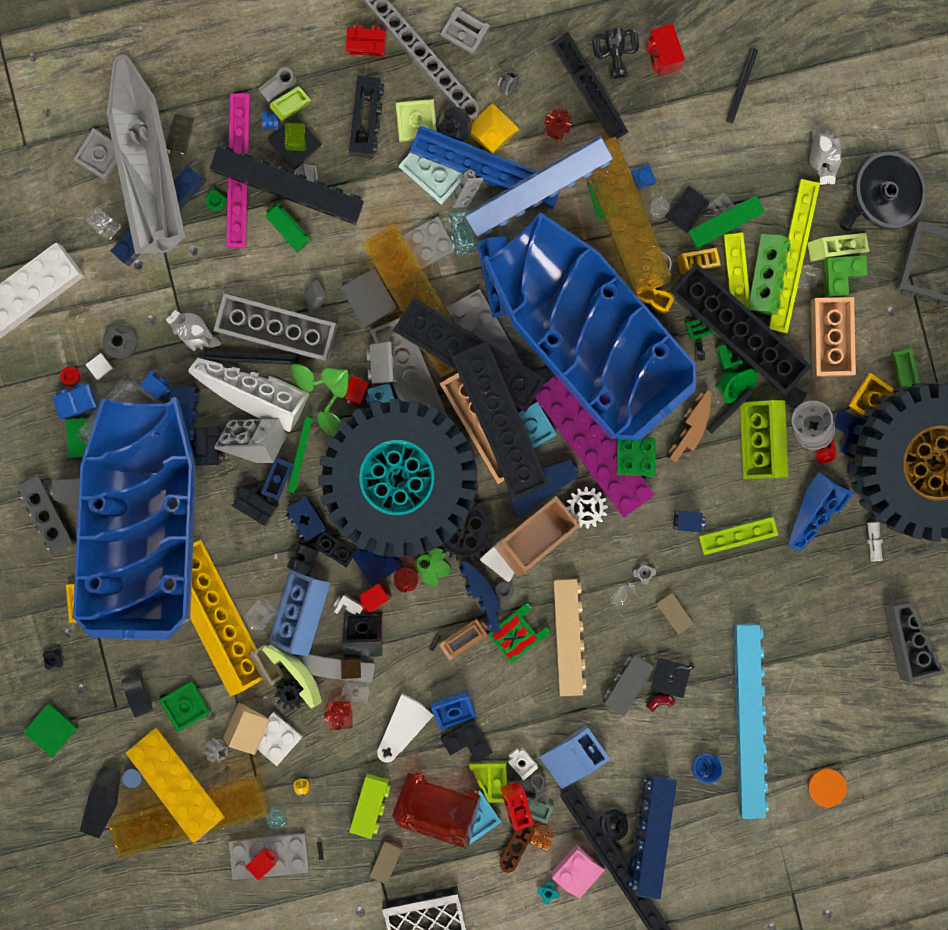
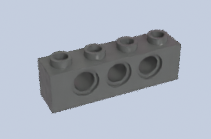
M36 476L17 486L19 489L18 495L22 501H25L28 507L26 509L27 513L31 518H34L37 524L35 528L38 534L43 536L45 540L44 546L49 553L51 552L52 555L58 554L77 544L57 502L53 500V496L50 494V488L44 476ZM35 494H39L41 498L38 504L34 502ZM44 511H47L49 513V519L47 521H45L42 517ZM53 528H56L58 530V536L56 538H54L51 535V530Z

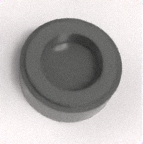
M505 580L499 581L495 585L494 593L497 598L507 600L513 595V586Z

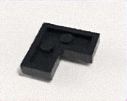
M474 719L441 737V741L450 756L466 746L476 762L493 753Z

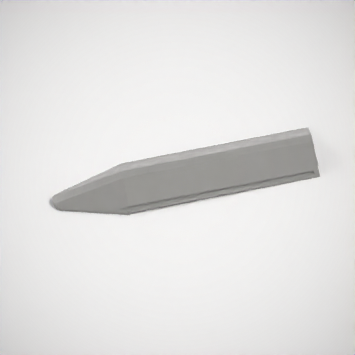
M119 55L113 61L106 116L109 123L135 254L165 253L172 250L185 237L157 102L127 55Z

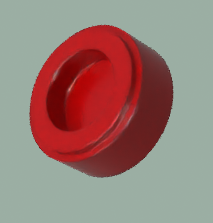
M68 366L61 371L60 378L65 385L74 386L79 383L81 373L77 368Z

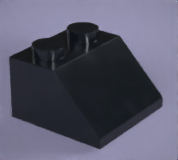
M382 612L344 613L342 640L344 657L383 656Z

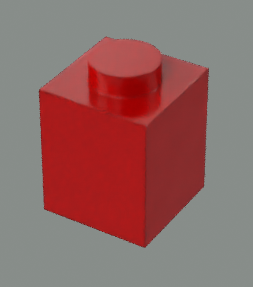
M351 376L348 382L347 393L344 398H347L345 402L355 407L357 403L362 405L370 383Z
M264 846L247 863L245 868L259 881L276 865L278 861L276 859L277 855L273 850L267 849Z

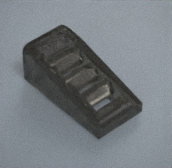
M178 114L174 115L166 142L167 152L186 156L194 118ZM178 120L188 122L187 126L178 124ZM180 128L185 129L186 131L185 133L176 131V129ZM175 135L183 136L184 138L183 140L177 139ZM173 143H181V147L174 146Z

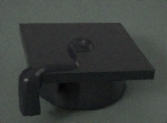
M658 657L650 690L684 698L690 670L695 668V664L689 662L687 665Z

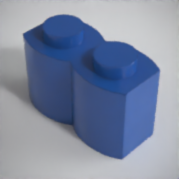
M82 383L74 386L75 390L70 392L67 389L56 392V396L52 397L59 420H65L99 408L90 385Z

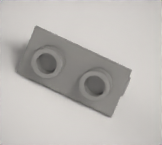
M468 170L464 173L461 180L462 184H459L453 194V201L455 202L453 208L467 207L471 204L483 181V178L475 177L474 171Z

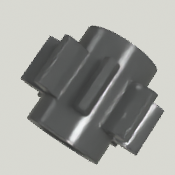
M507 71L505 74L501 73L497 85L501 86L500 92L508 96L513 95V93L517 94L522 84L521 81H518L519 75L512 71Z

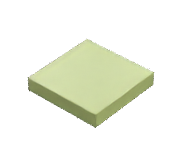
M434 99L396 103L399 142L414 141L420 125L437 132Z

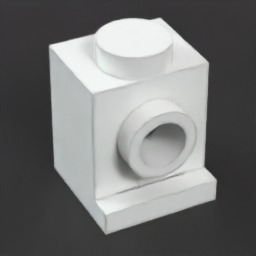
M523 747L519 750L516 748L509 754L508 763L523 780L538 768L537 763ZM524 760L526 763L524 766H519L518 762Z

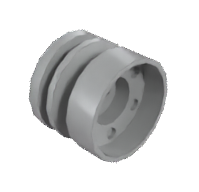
M807 401L795 409L792 415V427L797 442L810 450H819L832 442L835 436V423L832 412L827 405L819 401Z

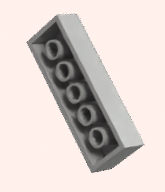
M223 294L214 331L328 362L338 325L329 321Z

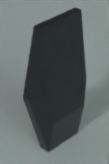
M103 766L88 796L80 832L100 838L117 807L120 771Z

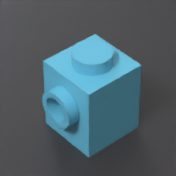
M390 383L367 389L368 394L365 395L368 406L373 402L380 401L385 403L390 402V399H395Z

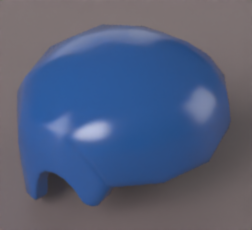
M703 753L697 755L692 761L691 771L698 781L713 783L722 776L723 766L718 757Z

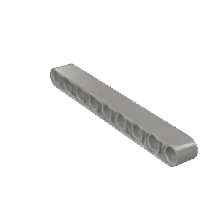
M362 0L453 107L462 108L464 111L468 107H473L476 110L474 114L469 115L471 121H474L479 115L477 102L388 0ZM381 6L388 8L384 13H379L378 9ZM393 21L400 22L398 27L390 26ZM406 35L413 37L410 42L403 41V37ZM417 50H424L425 54L419 57L415 55ZM430 64L438 66L435 71L428 70ZM443 78H447L451 82L449 85L444 86L440 81ZM461 93L463 97L460 100H455L453 95Z

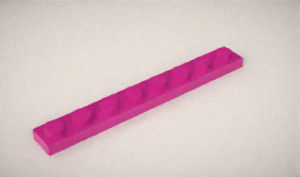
M230 93L229 147L234 149V153L240 155L241 153L249 154L250 94ZM229 178L226 247L247 248L248 185Z

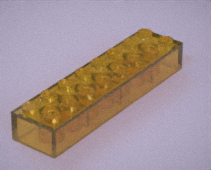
M616 137L605 140L613 156V159L610 160L611 163L602 169L600 167L594 169V173L587 177L630 289L637 295L670 283L671 274Z
M396 224L391 225L362 243L403 313L414 297L452 321ZM427 353L440 377L455 370Z
M260 774L205 789L225 816L207 833L268 816L271 811ZM163 802L115 815L108 821L118 858L189 838Z

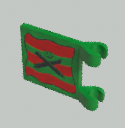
M528 602L499 624L501 631L492 633L491 630L488 633V636L511 664L551 633V630L545 626L536 634L522 617L532 608Z

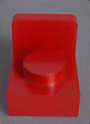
M834 439L826 447L815 450L817 463H830L837 459Z

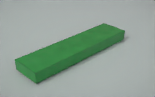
M756 195L687 233L695 248L698 249L764 214L765 210Z
M306 417L304 419L287 490L291 493H295L313 418Z

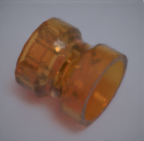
M535 827L529 845L540 847L542 851L547 853L552 844L554 834L544 833L542 829Z

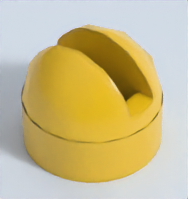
M298 779L294 782V791L297 795L301 796L300 794L306 795L308 793V780Z

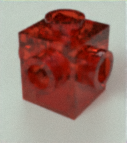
M560 108L558 110L553 109L551 114H547L544 124L547 125L544 135L562 141L564 134H569L573 123L570 122L571 116L568 115L566 110Z
M351 701L328 703L327 711H324L325 723L329 724L330 730L353 728Z

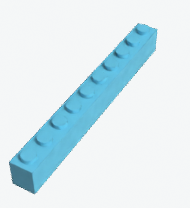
M757 623L734 624L739 815L742 819L766 818L765 812H768V801H765V793H768V784L764 780V774H767V763L764 762L767 746L766 743H763V735H766V725L763 724V716L766 715L765 705H762V697H765V687L762 685V678H764L765 672L764 666H761V659L764 658V649L760 643V639H763V628H760V625Z

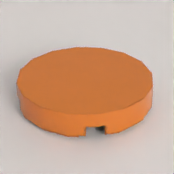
M824 768L817 770L809 778L808 790L811 799L818 805L834 807L845 798L847 784L844 777L836 770Z

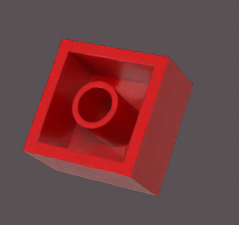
M673 23L651 30L646 41L647 43H645V48L648 55L651 54L653 61H651L654 73L657 72L658 77L681 70L685 57Z

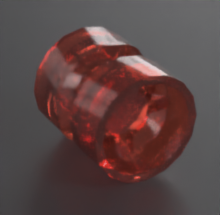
M410 566L398 569L393 578L394 586L400 592L407 593L413 591L419 583L417 570Z

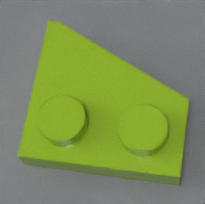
M507 762L470 763L469 767L477 778V782L480 788H482L488 803L504 802L500 788L508 785Z

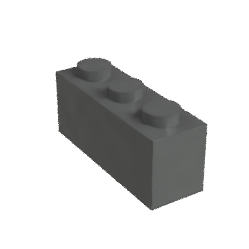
M632 653L631 657L629 655L626 657L622 664L624 666L621 673H616L612 680L614 682L611 689L607 688L602 696L604 705L622 716H625L654 669L653 665Z

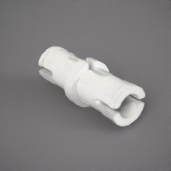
M868 522L869 540H867V544L870 546V561H882L881 543H883V539L880 536V523Z

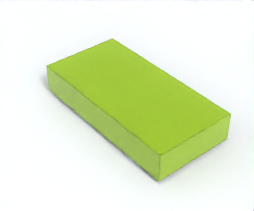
M298 86L273 101L269 107L283 121L310 104L311 100Z

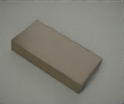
M672 592L656 602L678 635L694 624Z
M265 644L248 655L268 688L285 678L278 664H274L262 650L264 647H267Z
M385 840L370 877L388 884L402 847Z

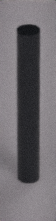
M746 389L707 430L711 434L715 432L753 393Z

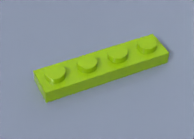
M769 517L701 535L698 538L703 555L775 537L778 536L774 517Z

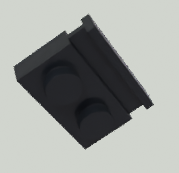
M688 186L665 218L688 234L687 232L697 222L710 204V201Z

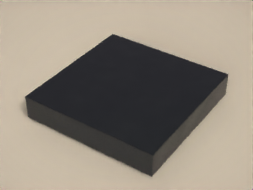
M297 115L268 140L293 170L322 146L321 142Z

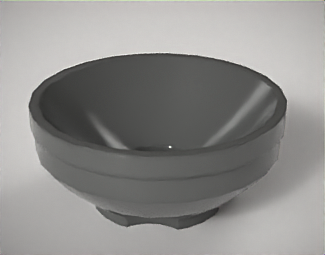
M114 325L103 336V347L113 358L126 359L132 356L137 349V335L132 328L126 325ZM116 335H120L123 338L122 345L118 347L114 346L112 342Z

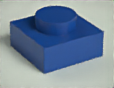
M649 164L631 171L638 190L656 183Z

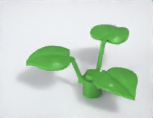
M291 364L292 377L300 389L311 392L314 389V385L325 383L331 389L334 396L324 412L318 413L317 419L321 429L329 436L335 437L339 431L337 426L341 421L335 414L329 413V409L337 397L342 398L346 395L350 380L348 371L326 368L322 372L323 379L314 381V375L308 368L299 364Z

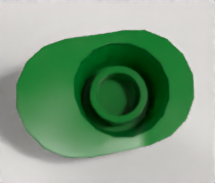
M747 369L740 373L727 372L715 384V387L723 395L726 403H732L746 389L751 391L757 383V373L753 369Z

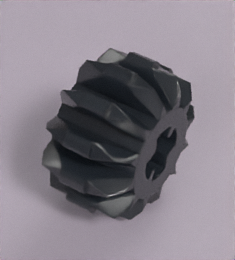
M292 677L288 679V683L283 679L281 681L282 686L277 685L276 687L280 692L275 693V697H281L277 704L285 703L282 707L283 709H286L289 705L290 711L294 710V704L298 709L301 708L300 702L305 703L304 699L299 695L303 687L298 685L299 682L297 680L293 683ZM290 690L294 691L292 698L288 697Z

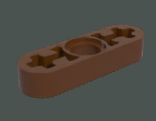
M533 825L529 826L530 831H526L523 838L519 837L522 834V829L514 830L500 858V868L502 871L511 873L516 869L534 833ZM514 841L522 843V848L519 851L511 848V844ZM511 853L513 855L511 859L513 865L505 867V862L503 861H508Z

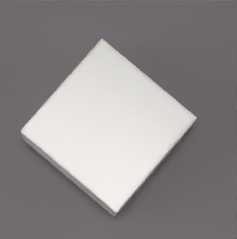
M102 353L86 364L97 380H100L114 369Z

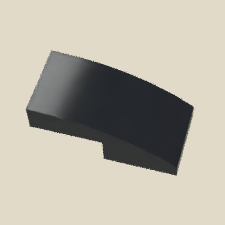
M323 531L314 545L315 549L346 568L357 553L356 550Z
M137 673L122 679L124 692L134 717L138 718L153 712L150 694L145 690L142 674Z

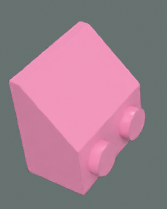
M575 844L553 869L551 875L552 879L567 892L581 898L605 871V868L580 846Z

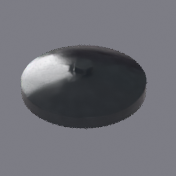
M881 152L865 160L858 168L853 181V197L859 212L869 223L882 229H898L912 223L920 215L926 201V184L920 169L911 159L897 152Z

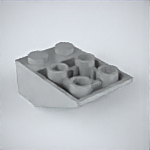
M279 419L229 420L215 445V449L255 463H273L287 434Z

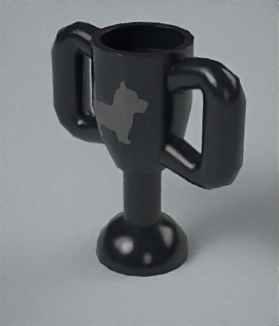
M613 28L606 30L605 34L595 35L592 41L595 57L599 59L608 56L613 57L614 70L610 73V79L628 77V72L622 68L621 56L623 54H634L638 51L639 39L636 30L627 29L624 31L623 28ZM628 35L631 37L632 48L625 47V37ZM600 39L606 41L608 49L601 53Z

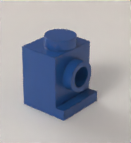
M151 370L139 386L158 400L167 399L171 388L167 386L168 381L161 376L157 378L158 373Z

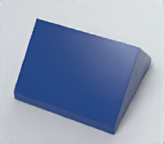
M468 689L431 701L430 706L440 730L477 718Z

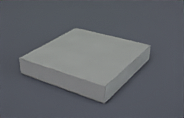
M92 128L73 161L107 181L117 166L112 139Z

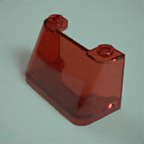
M408 772L392 813L395 823L403 829L462 848H468L481 801L479 793L468 789V791H463L462 794L428 783L424 779L425 776L421 773L414 772L412 774Z

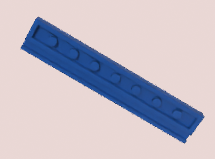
M421 125L410 150L412 154L463 174L468 170H472L476 178H483V182L503 190L512 187L537 172ZM559 193L551 198L549 196L542 199L541 205L553 209Z

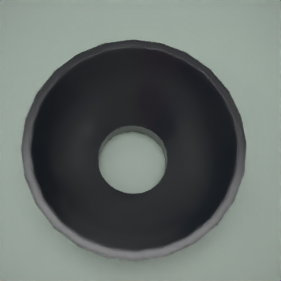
M451 107L441 114L439 129L441 134L462 142L470 136L472 122L467 112L462 108ZM447 122H451L454 125L453 133L447 130Z

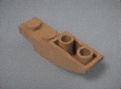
M710 391L700 392L694 400L696 405L693 409L689 408L683 417L686 419L683 423L688 425L689 428L683 429L679 435L681 439L678 444L674 443L669 449L668 453L670 455L668 459L672 462H677L686 448L694 451L698 445L709 418L711 406Z

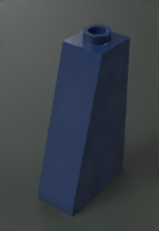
M570 459L542 468L549 485L513 500L509 491L516 516H522L577 478L576 474L579 473L576 462L572 463Z

